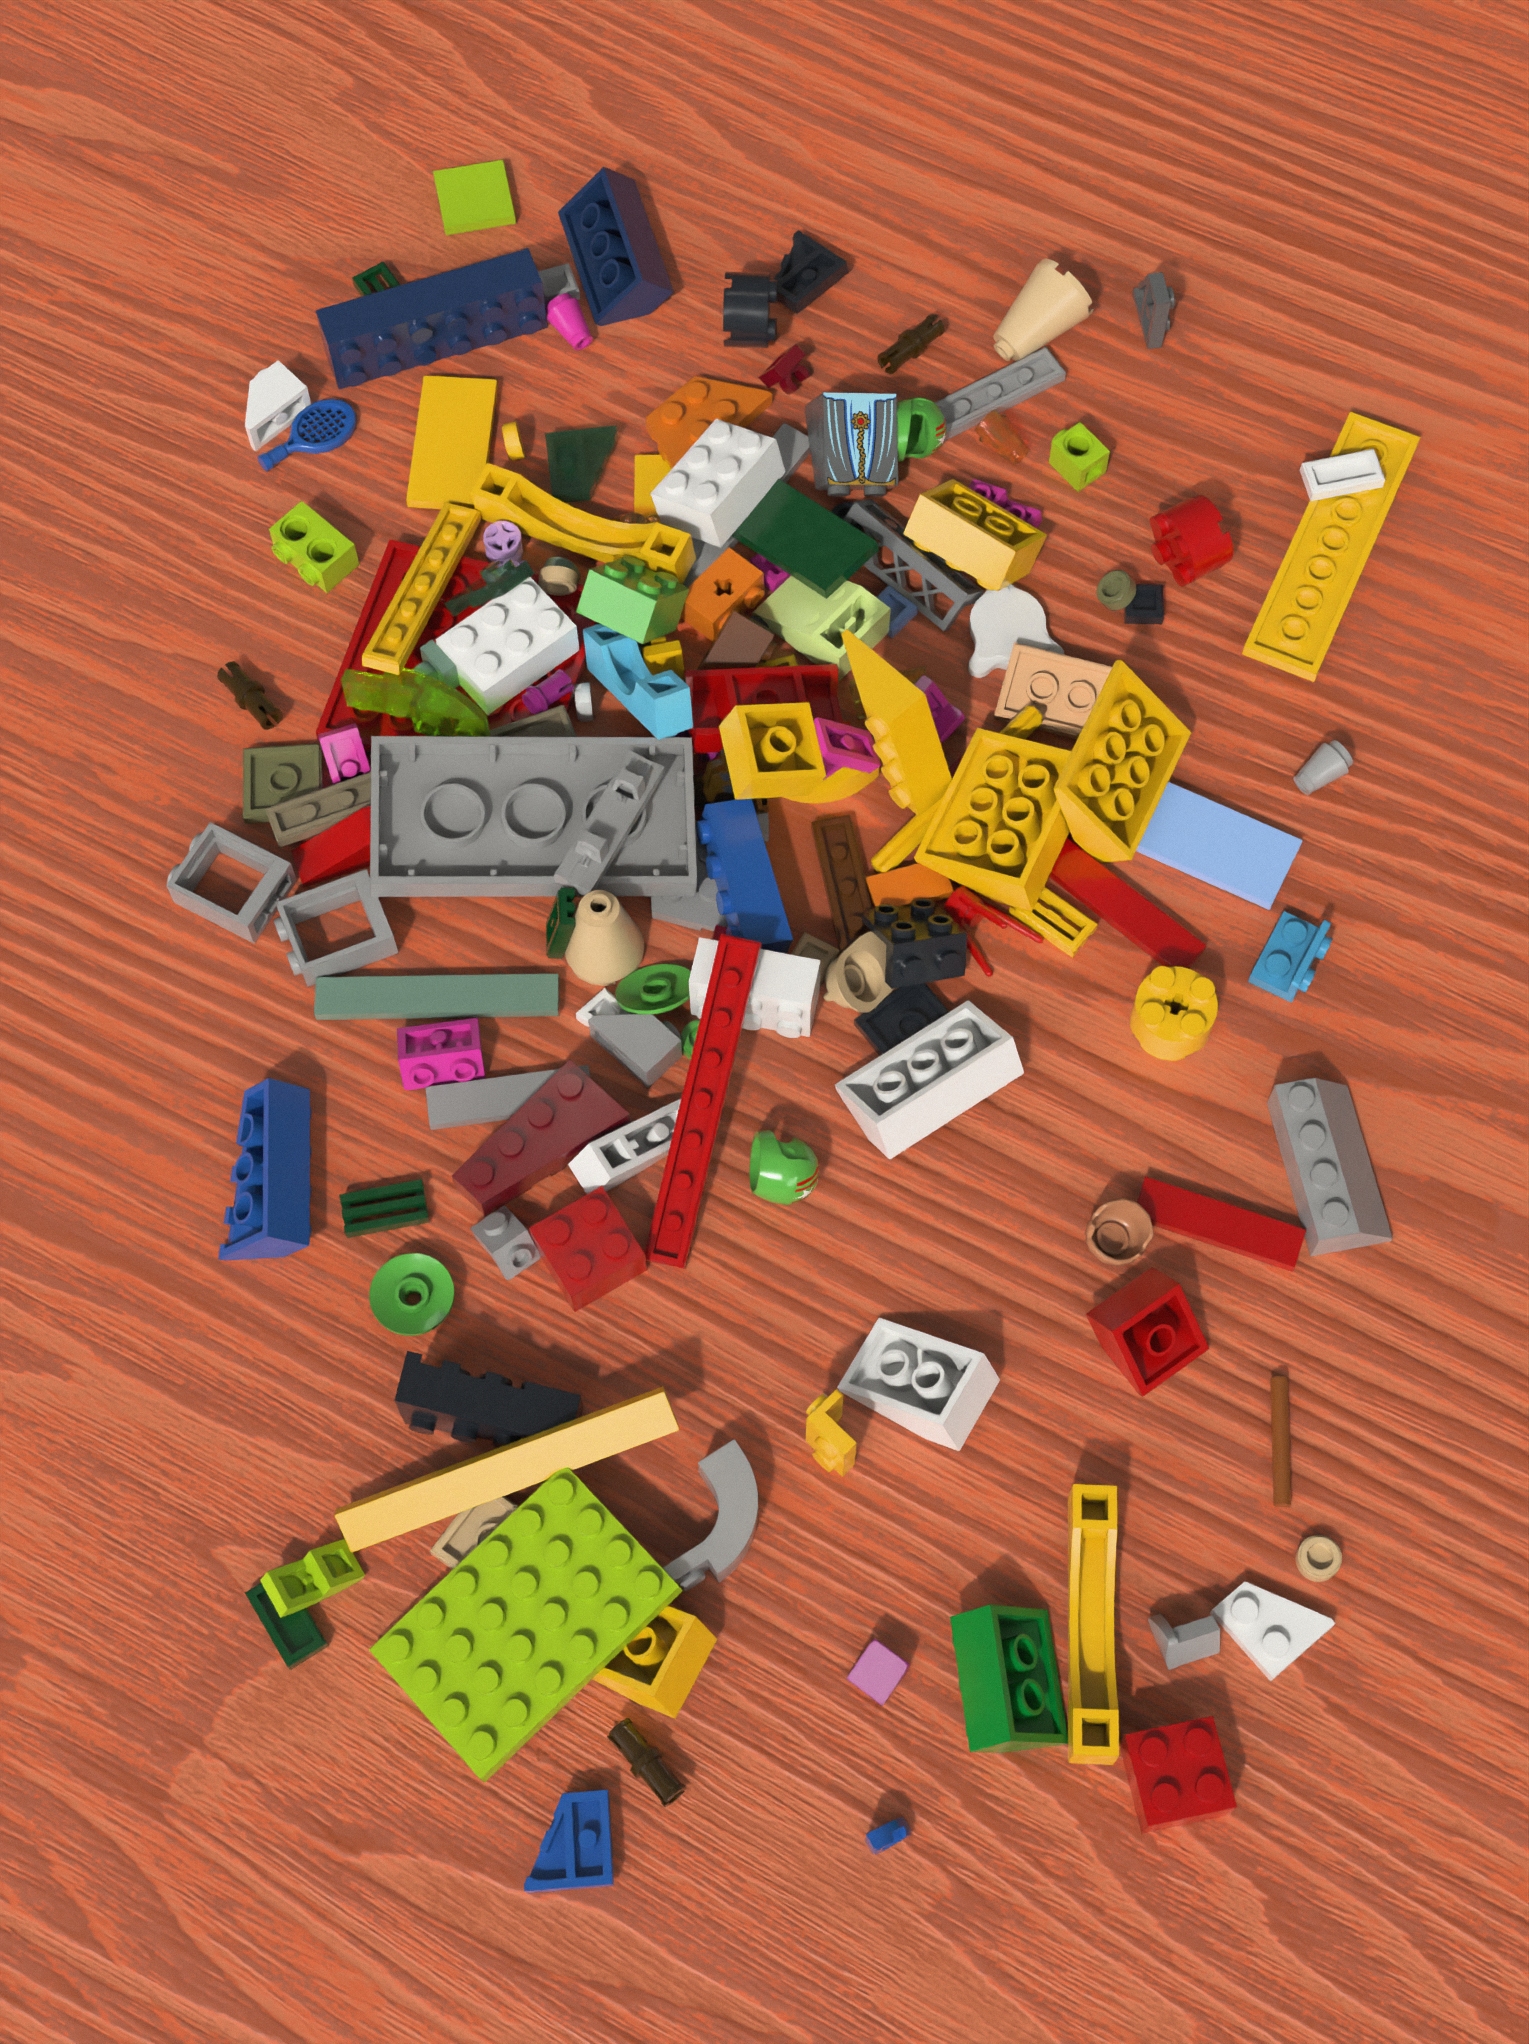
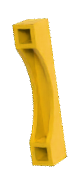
M489 463L485 465L470 492L475 509L481 511V519L491 523L497 521L511 522L518 527L522 534L604 563L615 561L624 556H632L642 560L645 563V567L654 572L661 571L674 575L678 578V583L683 585L696 560L692 537L689 533L658 522L629 524L591 515L556 499L535 486L521 474Z
M1073 1484L1068 1495V1763L1113 1765L1119 1757V1708L1114 1647L1117 1486Z

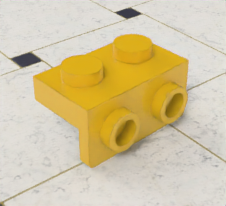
M836 1389L829 1397L824 1393L820 1395L807 1409L806 1413L809 1416L806 1418V1442L815 1450L812 1455L825 1470L831 1472L835 1469L843 1477L855 1465L857 1443L837 1424L842 1417L844 1395Z

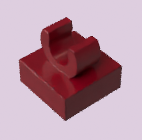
M795 344L782 352L758 378L768 388L779 382L783 392L790 395L798 389L791 380V374L796 376L800 382L810 376L808 370L798 364L806 354Z

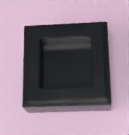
M1136 584L1135 597L1124 608V624L1162 625L1164 619L1163 585Z

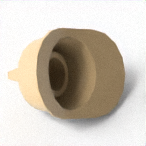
M867 932L859 936L840 956L831 961L825 973V983L828 990L823 996L825 1001H834L843 1008H852L857 1012L868 1013L876 1008L895 989H891L885 983L886 944L873 932Z

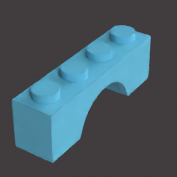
M602 624L583 629L587 669L658 740L665 737H673L679 732L693 728L690 687L671 669L652 675L641 656L637 641Z

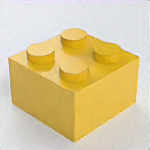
M809 702L736 705L719 725L735 800L808 796L826 777Z

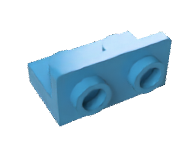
M1284 911L1260 955L1248 982L1291 1003L1298 990L1306 993L1316 973L1315 970L1310 968L1315 957L1323 960L1332 943L1333 938L1326 936L1331 922L1324 919L1319 928Z

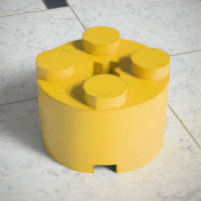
M1160 966L1155 968L1140 984L1130 1016V1027L1132 1033L1135 1034L1141 1043L1140 1046L1148 1054L1168 1061L1184 1059L1187 1055L1202 1049L1208 1041L1218 1012V1000L1213 982L1199 973L1184 967Z

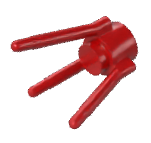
M966 886L956 889L945 903L944 910L963 929H965L964 925L966 924L974 927L985 917L999 927L1005 929L1009 926L1039 944L1044 940L1041 935L990 905ZM967 932L968 950L986 976L991 977L993 975L992 969Z

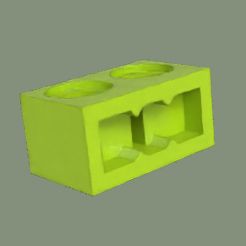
M300 501L269 528L273 542L271 549L275 556L284 564L290 562L298 569V573L306 583L311 586L316 584L326 593L360 565L355 544L303 501ZM323 559H329L328 561L320 562Z

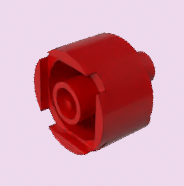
M1203 495L1190 497L1156 514L1149 520L1156 542L1151 545L1152 554L1158 564L1163 565L1166 563L1175 581L1181 587L1223 567L1233 559V543L1230 533L1228 531L1222 534L1218 522L1224 519L1215 505Z

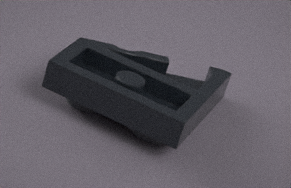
M799 230L794 233L792 238L793 247L789 254L784 255L781 262V270L774 278V280H778L777 301L796 314L801 312L848 273V266L845 260Z

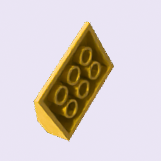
M846 629L841 633L867 716L865 725L874 736L876 743L873 744V748L883 762L884 766L881 768V771L891 786L889 794L900 808L908 807L917 816H920L945 795L952 780L926 695Z
M1122 660L1115 661L1053 788L1073 840L1099 863L1132 860L1191 734L1190 730Z
M977 728L914 856L915 861L995 902L1032 912L1070 832L1053 788L1071 751Z

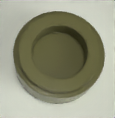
M1122 570L1111 571L1100 580L1096 590L1097 598L1106 608L1113 611L1121 610L1134 599L1136 583Z

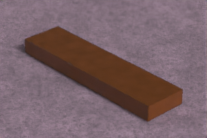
M850 815L811 822V829L840 954L859 936L872 932L862 922V912L871 910L872 907Z

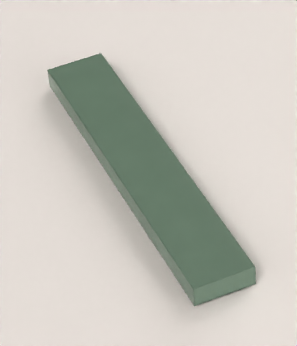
M559 974L316 977L314 1016L316 1020L559 1016Z

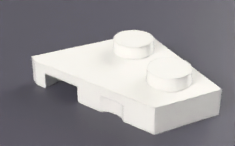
M1245 1581L1210 1612L1270 1681L1277 1677L1336 1624L1325 1615Z

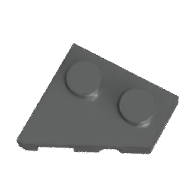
M1163 272L1148 274L1139 283V288L1132 290L1147 349L1161 348L1164 334L1170 330L1169 310L1174 308L1175 299L1172 287L1166 286Z

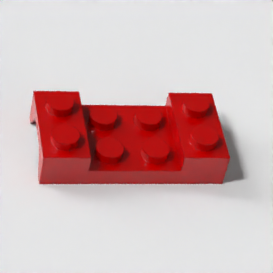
M837 664L684 671L682 680L690 687L693 728L688 729L689 737H692V753L720 752L723 743L719 725L736 705L809 702L813 720L819 717L851 726L850 721H843L837 697Z

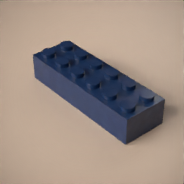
M529 248L315 310L326 356L339 390L350 386H359L364 382L380 377L393 376L400 371L417 366H426L437 360L454 355H463L474 349L488 345H497L505 340L534 334L539 330L548 328L542 280Z

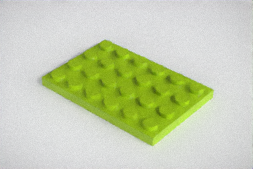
M566 1467L556 1471L380 1638L369 1651L478 1778L486 1782L683 1590L582 1481Z

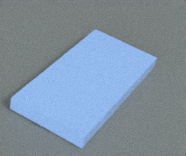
M1168 782L1136 851L1270 910L1303 840Z

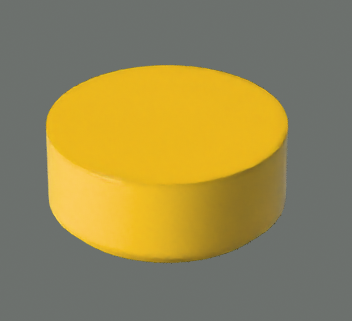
M513 421L503 424L502 433L509 458L512 461L525 458L524 446L517 422Z

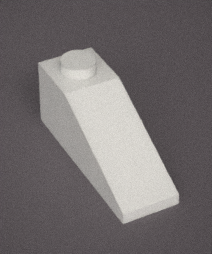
M681 1099L589 1143L568 1164L586 1194L601 1186L605 1191H608L666 1157L669 1152Z

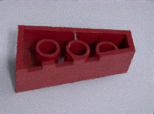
M569 1059L452 1175L455 1187L486 1217L532 1189L531 1186L549 1175L552 1177L565 1169V1166L589 1143L630 1124V1114Z

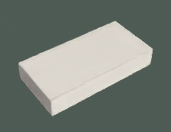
M1374 449L1304 462L1299 470L1310 501L1381 488L1385 482Z

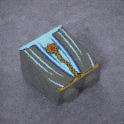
M823 392L805 405V417L816 490H828V496L834 497L849 496L850 490H864V496L881 497L887 495L886 491L898 486L896 394Z

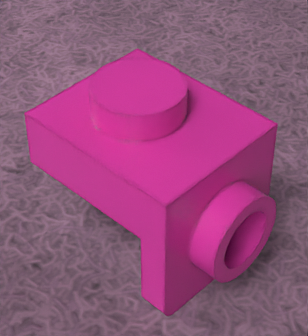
M923 675L915 683V686L926 695L939 740L942 744L963 722L965 715L947 701L934 681Z

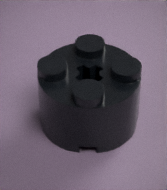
M726 271L725 279H732L731 288H724L723 331L731 332V339L723 340L724 347L768 348L769 341H775L777 337V318H770V303H777L778 280H770V272Z

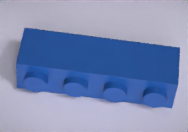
M752 799L705 804L701 819L696 822V834L699 843L705 844L707 850L706 869L711 880L715 879L717 885L716 904L720 915H725L727 920L726 935L761 942V949L787 954L793 937Z

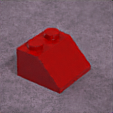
M1154 1267L1148 1269L1086 1313L1101 1347L1142 1397L1209 1350V1346L1180 1283Z

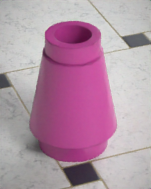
M568 293L553 298L545 308L548 314L547 320L572 345L574 350L579 351L586 348L593 341V337L590 334L578 300L572 298Z

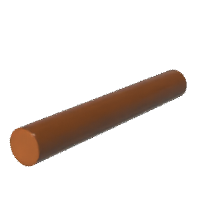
M1277 1376L1270 1378L1273 1505L1275 1507H1290L1288 1378Z

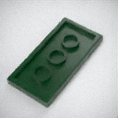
M779 478L749 516L731 535L826 599L879 551L877 541Z

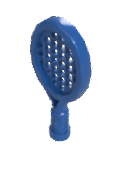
M327 399L317 401L305 407L293 420L288 441L283 445L276 446L267 453L257 456L261 467L267 472L293 452L319 454L329 452L343 445L350 439L356 429L357 418L352 406L342 400Z

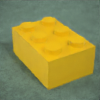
M951 479L920 494L903 533L914 540L915 546L919 549L934 552L945 559V563L949 567L967 572L975 577L977 583L982 587L1000 591L1030 573L1047 537V534L955 479Z

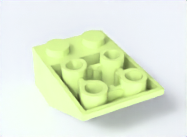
M790 576L752 613V616L763 619L768 624L769 629L773 630L774 633L814 664H837L839 682L852 669L841 633L848 629L869 648L873 649L889 633L891 608L862 586L850 581L844 582L826 599L793 576Z

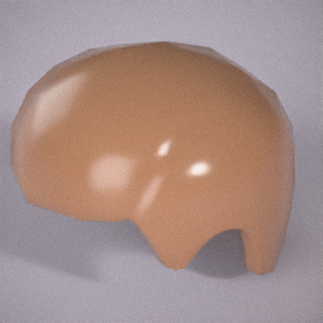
M1125 1198L1106 1202L1092 1214L1087 1223L1085 1241L1089 1251L1100 1262L1119 1267L1133 1263L1142 1256L1149 1242L1153 1239L1154 1230L1150 1215L1139 1203Z

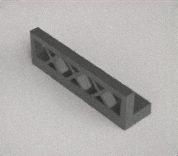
M872 499L854 502L845 516L844 521L852 526L856 521L865 529L867 536L874 540L877 538L880 541L878 547L886 546L893 552L895 568L885 569L878 562L877 553L864 566L916 605L918 611L943 631H948L963 608L967 605L975 604L984 592L960 571L949 567L945 563V559L934 552H927L915 546L914 540L903 534L906 527ZM903 561H905L908 564V566H904ZM914 569L921 574L923 591L913 592L907 587L905 570ZM931 584H933L938 589H932ZM944 593L954 602L945 617L935 610L933 594ZM924 595L925 601L921 599L919 596Z

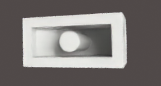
M279 360L270 367L261 370L249 384L245 428L250 445L255 451L288 428L297 414L308 405H311L307 386Z

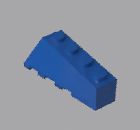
M268 1078L244 1091L236 1144L243 1146L242 1154L237 1159L235 1166H232L230 1182L237 1183L233 1207H226L224 1224L230 1225L228 1244H220L218 1259L227 1261L286 1257L309 1246L311 1235L310 1089Z

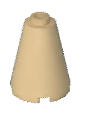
M1045 258L1036 265L993 335L996 342L994 349L1006 361L1010 359L1018 361L1025 358L1087 319L1094 311V309H1088L1092 304V300L1085 288L1069 271L1064 275L1056 271L1055 268L1059 264L1054 260Z
M594 890L587 893L581 899L574 915L575 928L565 950V957L574 974L579 979L591 985L610 986L638 969L643 961L644 939L637 924L612 893L605 890Z

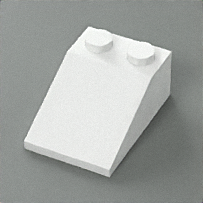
M878 1318L837 1388L845 1395L915 1434L960 1451L1000 1379L984 1353Z

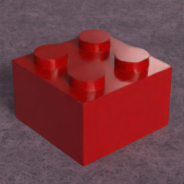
M602 1186L529 1227L531 1238L540 1253L541 1259L574 1312L647 1271L645 1253Z
M1213 1716L1125 1734L1119 1742L1141 1834L1227 1816L1237 1808Z

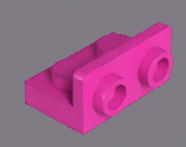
M478 1018L397 1028L398 1061L405 1090L485 1079Z

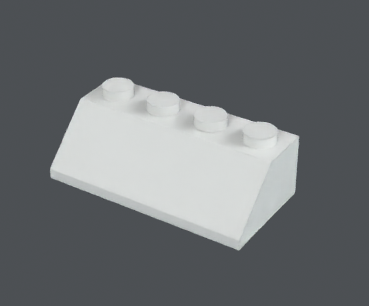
M968 1000L835 1084V1088L868 1140L887 1158L892 1159L1024 1074V1070L1013 1037Z

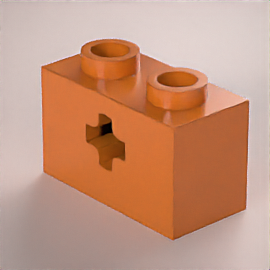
M729 547L688 587L690 589L680 618L713 642L733 607L744 613L748 608L754 609L761 602L765 593L764 573Z

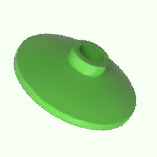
M657 964L638 969L630 973L618 984L615 991L617 1003L628 1012L642 1015L661 1014L672 1010L690 998L689 978L691 971L674 964Z
M419 1253L399 1255L386 1262L375 1274L369 1291L370 1306L379 1323L389 1331L404 1336L421 1335L438 1327L449 1315L455 1296L452 1278L444 1265L433 1257ZM417 1293L421 1295V1300L416 1305H409L406 1302L410 1294Z

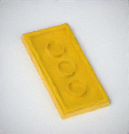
M423 376L406 498L408 507L441 509L444 503L447 502L476 510L470 492L489 461L498 391L496 379Z

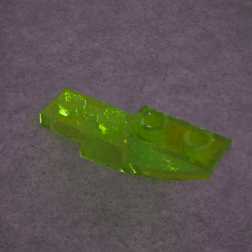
M403 668L400 675L384 672L383 676L346 669L341 678L347 706L355 707L359 710L391 714L399 718H412L415 732L423 733L427 736L491 737L487 716L473 701L446 683L407 668Z

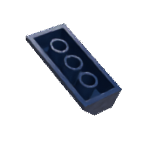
M603 167L558 211L595 324L598 326L649 315L674 292L635 180Z

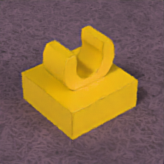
M661 636L651 640L650 646L641 647L642 658L652 675L671 669L683 679L685 670L679 640L667 642L666 637Z

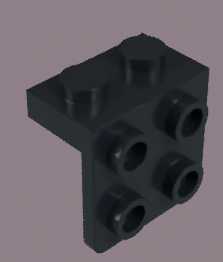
M918 898L912 900L910 905L894 906L881 904L874 909L862 912V922L886 944L885 983L891 989L965 976L967 931L934 901Z

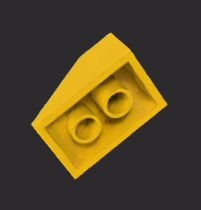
M667 1606L593 1680L640 1705L676 1719L717 1638L696 1616Z

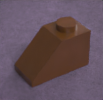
M733 607L696 670L755 668L759 661L765 664L776 647V643L771 641L774 637L773 630Z

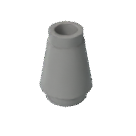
M1332 740L1328 744L1322 743L1298 774L1293 777V780L1305 795H1310L1313 791L1346 775L1349 772L1348 768L1353 764V759L1340 742Z

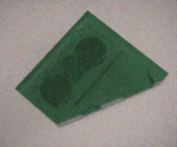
M617 426L545 433L552 496L564 503L591 500L617 442Z
M509 558L501 563L499 560H496L479 571L482 576L480 579L444 604L451 615L456 616L470 605L474 608L489 600L503 596L532 576L534 572L526 560L512 562Z

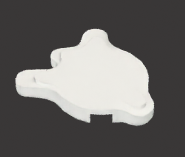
M1010 584L1000 591L987 589L974 604L969 621L970 635L975 644V652L969 660L968 671L972 676L982 678L996 668L1007 670L1014 643L1064 655L1062 647L1054 642L1047 632L1046 616L1041 604L1029 593Z

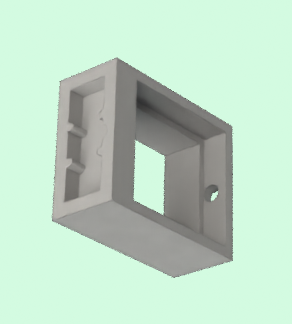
M210 822L203 833H198L193 838L189 853L183 862L173 867L168 876L166 886L174 903L255 944L278 910L275 902L286 898L297 882L290 862ZM220 852L264 874V877L238 915L193 893V890Z
M367 869L275 902L280 917L273 919L281 942L290 940L293 951L286 953L294 976L302 973L307 987L316 984V977H336L398 954L393 933L379 898L371 897L370 876ZM361 901L375 938L309 962L295 924Z

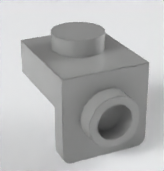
M505 1205L470 1228L476 1240L493 1258L506 1280L512 1279L541 1258L527 1229Z

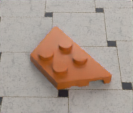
M694 376L646 416V429L652 440L658 444V451L663 461L667 460L672 469L715 419L745 428L772 405L773 394L766 390Z

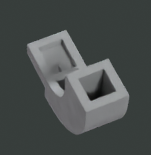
M735 1439L698 1462L699 1474L716 1499L719 1513L712 1532L703 1542L663 1567L666 1573L684 1591L690 1590L706 1578L704 1572L710 1569L718 1583L723 1581L742 1562L753 1542L758 1522L757 1484L751 1465Z

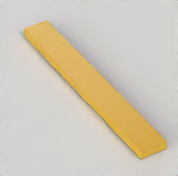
M662 1386L335 1509V1518L352 1553L545 1481L556 1471L568 1467L570 1470H574L679 1430V1424L665 1389Z

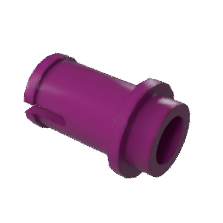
M559 669L555 674L537 686H528L526 693L522 695V700L527 709L535 715L539 712L547 711L549 705L567 693L572 692L574 686L573 684L566 685L572 681L563 670Z

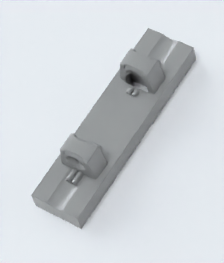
M631 750L628 751L556 870L554 882L567 888H575V892L584 896L596 890L662 779L665 766L650 761ZM619 790L625 794L634 797V800L618 793L617 791Z

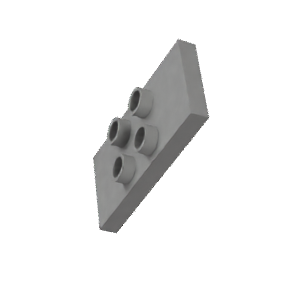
M371 736V897L556 896L560 887H567L554 882V874L629 750L650 761L665 766L664 775L596 890H605L614 896H695L697 867L692 737H665L658 740L656 737ZM619 790L617 791L618 793L634 800V797L625 794ZM575 892V896H584Z

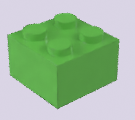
M624 556L615 561L606 562V564L589 569L576 612L644 644L676 630L690 588L679 584L678 578L672 574L661 571L654 572L646 568L642 560L632 556Z

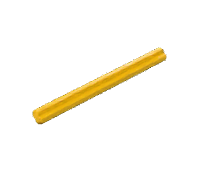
M1031 705L1026 706L1000 734L1026 739L1042 724L1043 716L1035 707ZM943 797L920 816L915 815L872 857L871 865L879 874L894 870L922 842Z

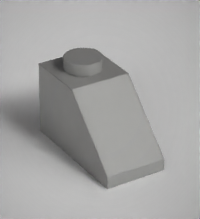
M652 1014L593 1015L588 1020L590 1037L647 1088L682 1057L680 1040L682 1037L679 1031L670 1022L665 1020L661 1023Z

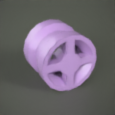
M497 521L486 528L483 534V541L488 562L509 568L516 566L523 557L521 532L518 527L508 521Z

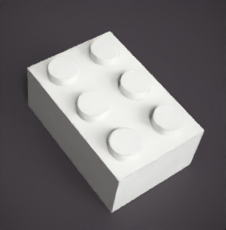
M715 419L650 493L660 523L689 533L693 538L721 548L774 483L784 475L785 468L777 440Z
M529 575L435 639L436 644L456 665L459 683L487 715L579 651L577 626Z
M699 937L689 978L691 1014L697 1015L699 1019L701 1018L719 942ZM761 949L742 1028L747 1030H759L760 1028L775 1030L778 1034L788 1038H798L800 1035L810 1037L820 992L821 960Z

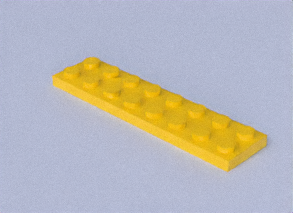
M1349 413L1330 457L1374 449L1385 478L1384 485L1381 488L1309 502L1245 643L1242 655L1312 682L1315 681L1421 437L1356 413Z

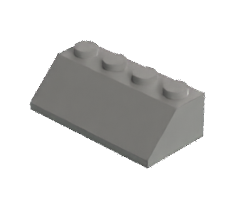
M1318 1078L1274 1085L1267 1106L1301 1226L1303 1229H1306L1305 1240L1310 1257L1392 1241L1393 1237L1348 1086Z

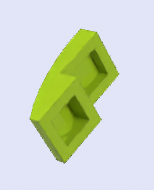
M342 1539L310 1550L302 1560L267 1571L260 1581L280 1618L339 1593L361 1581L365 1574L353 1552L351 1553L346 1540Z

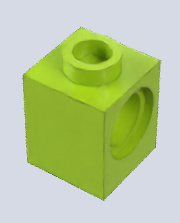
M1079 422L1069 430L1063 429L1055 435L1051 442L1049 464L1079 492L1106 473L1110 451Z

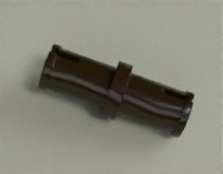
M929 314L925 320L912 330L907 329L898 336L897 342L877 356L880 367L883 368L890 363L885 372L893 374L909 359L918 358L924 353V348L944 334L945 327L942 321L939 320L936 324L932 325L938 317L934 314Z
M235 661L225 664L234 675L233 677H230L221 667L217 678L235 696L236 704L241 709L248 710L263 729L269 730L274 728V724L266 715L270 714L279 723L283 713L267 698L264 687L259 682L252 681Z
M629 1718L621 1721L610 1731L607 1738L614 1743L632 1765L631 1773L636 1778L641 1777L664 1807L674 1803L685 1792L684 1790L687 1787L679 1781L662 1760L664 1754L658 1747L652 1748Z

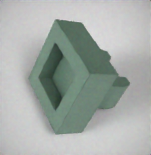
M433 640L420 647L423 662L412 670V673L417 677L414 680L415 684L424 693L432 690L437 684L447 694L458 687L460 683L456 665Z

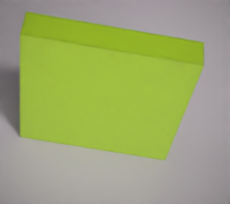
M503 160L433 171L445 236L516 224Z

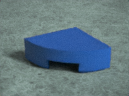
M901 1817L866 1834L865 1841L872 1854L878 1855L909 1837L912 1830L905 1818Z

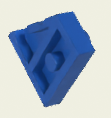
M608 1790L562 1793L554 1812L553 1822L550 1829L546 1831L540 1845L537 1860L530 1876H527L524 1883V1891L526 1893L614 1886L610 1793Z

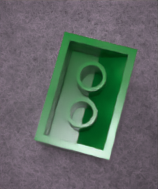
M989 1604L951 1616L952 1641L956 1654L959 1688L962 1695L966 1723L965 1730L970 1752L1004 1753L1068 1744L1048 1610Z

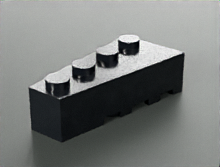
M411 1351L406 1353L394 1400L404 1423L408 1424L409 1429L414 1432L427 1435L434 1434L435 1430L449 1432L452 1438L467 1443H475L477 1438L493 1441V1445L497 1448L580 1418L583 1412L581 1395L527 1381L522 1382L521 1388L513 1387V1381L503 1377V1375L487 1371L480 1374L479 1378L471 1376L470 1372L461 1369V1364L443 1360L442 1365L438 1367L421 1363L423 1354Z

